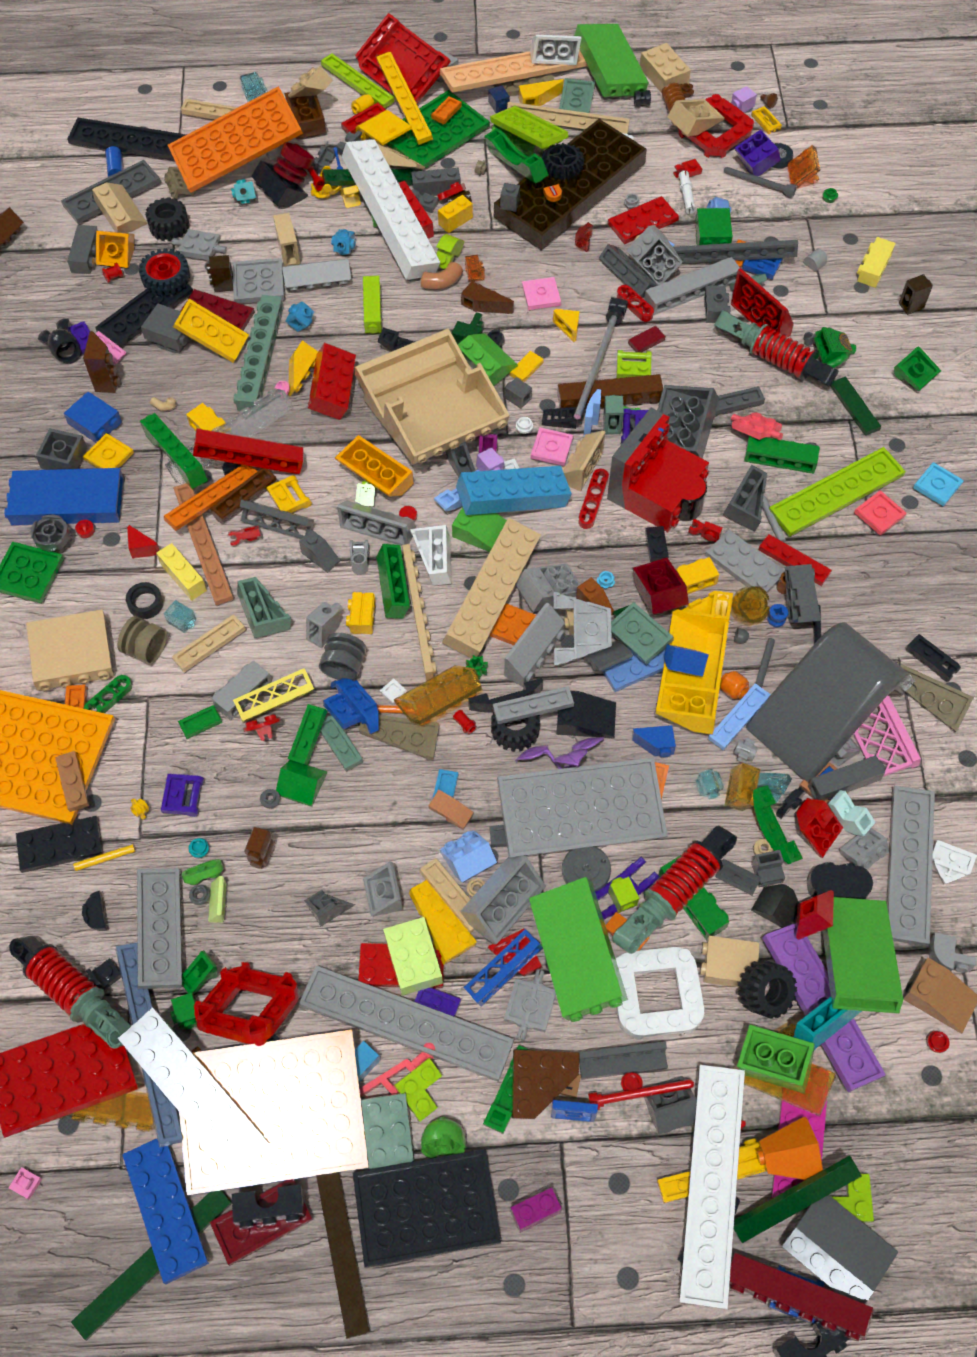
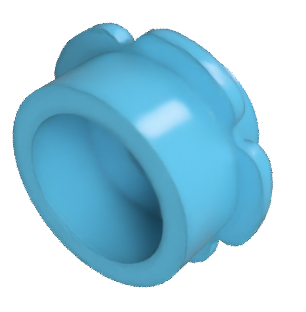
M603 571L597 578V583L602 588L607 589L615 584V578L611 572Z

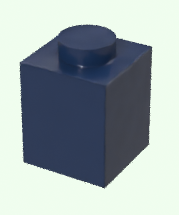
M503 85L488 89V102L494 112L499 113L506 110L508 102H510V96Z

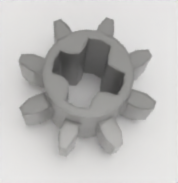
M746 738L745 742L739 740L734 754L738 755V761L745 764L747 760L753 761L758 750L754 746L755 741Z

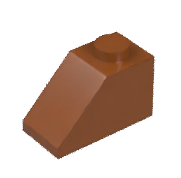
M592 577L577 587L576 599L611 608V616L613 615L614 610L604 589Z

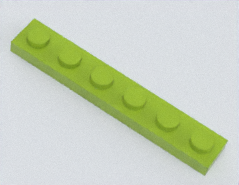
M331 53L321 60V66L362 95L369 94L373 98L374 103L378 102L384 108L394 103L392 95Z

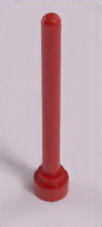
M311 166L307 170L313 178V186L317 191H321L324 186L323 177L318 176L313 166Z
M689 1079L607 1095L593 1092L588 1093L590 1104H598V1110H600V1107H604V1104L691 1089L694 1087V1082Z

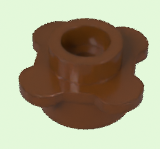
M679 84L685 98H689L694 94L692 84Z

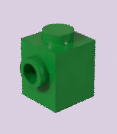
M192 992L171 999L174 1011L170 1012L173 1023H177L181 1029L184 1028L186 1030L196 1027L194 1015L196 998Z

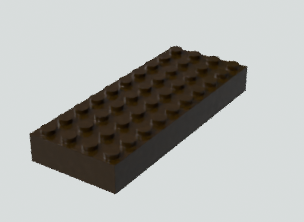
M598 119L569 142L570 146L575 145L576 148H580V151L583 152L584 165L579 176H575L574 179L569 178V181L563 179V181L557 179L555 181L554 177L549 178L548 175L536 184L525 177L517 184L520 185V201L517 211L500 209L499 198L494 202V218L542 250L644 165L647 148L601 119ZM559 184L562 190L561 199L556 202L548 201L543 193V188Z

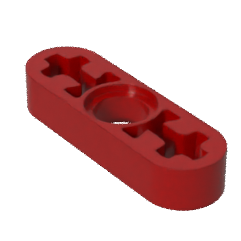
M628 285L618 287L617 298L628 300L627 308L644 322L653 319V307ZM637 301V302H639L640 304H639V305H633V304H631V302Z

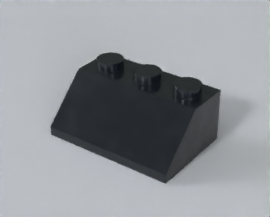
M260 160L251 177L256 181L255 184L262 188L268 197L273 199L275 205L290 207L307 198L308 194L297 183L291 182L279 175L273 169V164Z

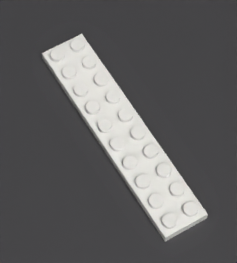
M700 1065L680 1303L726 1310L728 1308L745 1070Z

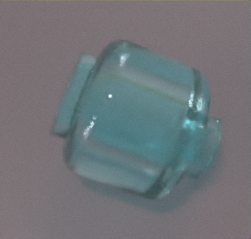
M713 769L698 773L699 777L696 778L695 782L702 797L708 796L709 799L719 797V792L724 789L720 773L713 771Z

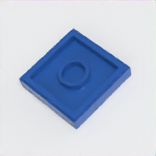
M553 1100L551 1117L553 1119L595 1122L598 1104Z

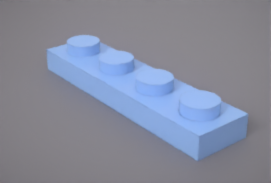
M754 684L715 728L713 734L709 735L708 740L724 751L771 694L757 684Z

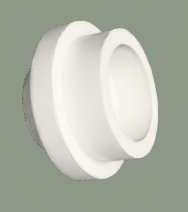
M521 417L516 422V430L520 433L526 434L533 429V422L528 417Z

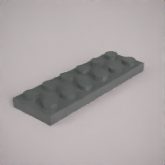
M142 160L61 200V203L77 224H80L102 213L94 201L93 188L106 182L123 185L132 198L160 184L161 180L147 162Z

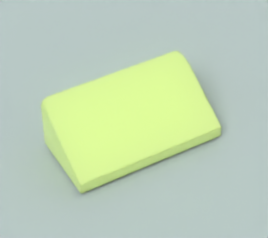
M219 876L211 883L208 916L210 923L224 921L227 883L223 876Z

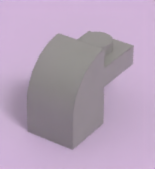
M934 933L930 938L929 944L930 959L950 971L955 968L956 971L962 973L970 972L976 966V957L955 953L956 937Z

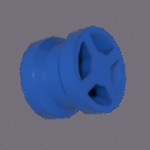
M782 604L772 605L767 616L768 623L773 627L783 626L788 615V609Z

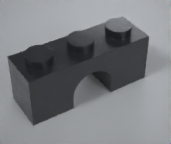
M301 1184L278 1187V1199L270 1208L259 1206L258 1194L255 1191L232 1194L233 1223L236 1226H240V1229H248L254 1227L253 1224L263 1222V1226L277 1224L276 1220L286 1219V1222L299 1221V1217L305 1216L303 1187Z
M818 1321L811 1325L817 1336V1344L814 1349L804 1348L795 1336L772 1351L776 1357H827L826 1354L833 1350L837 1354L848 1347L846 1342L850 1339L845 1336L844 1331L836 1329L835 1332L827 1330Z

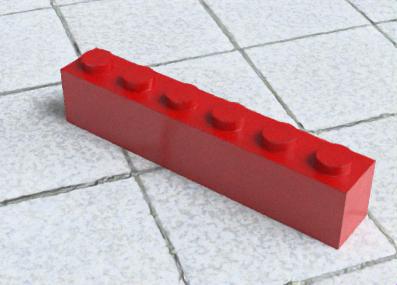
M196 428L193 456L300 475L303 464V447Z

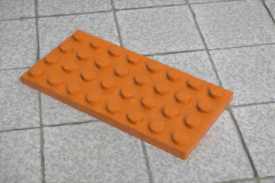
M278 86L168 144V147L188 190L192 193L281 146L285 142L298 137L303 132Z

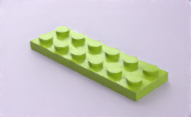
M517 106L490 116L491 123L541 149H547L550 145L561 143L564 139L569 138L568 131Z

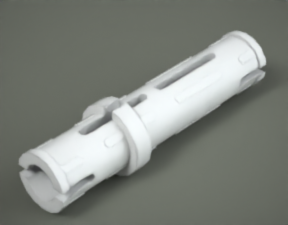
M685 171L679 173L685 211L687 214H689V211L690 214H693L696 211L692 193L693 185L689 178V172L686 171L685 176Z

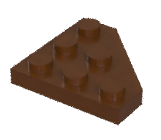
M513 1050L512 1119H535L579 1075V1052Z

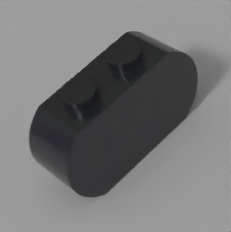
M825 862L819 864L813 869L807 881V890L812 898L832 890L834 897L866 899L873 887V879L869 871L862 866H855L852 863L835 865L832 862Z

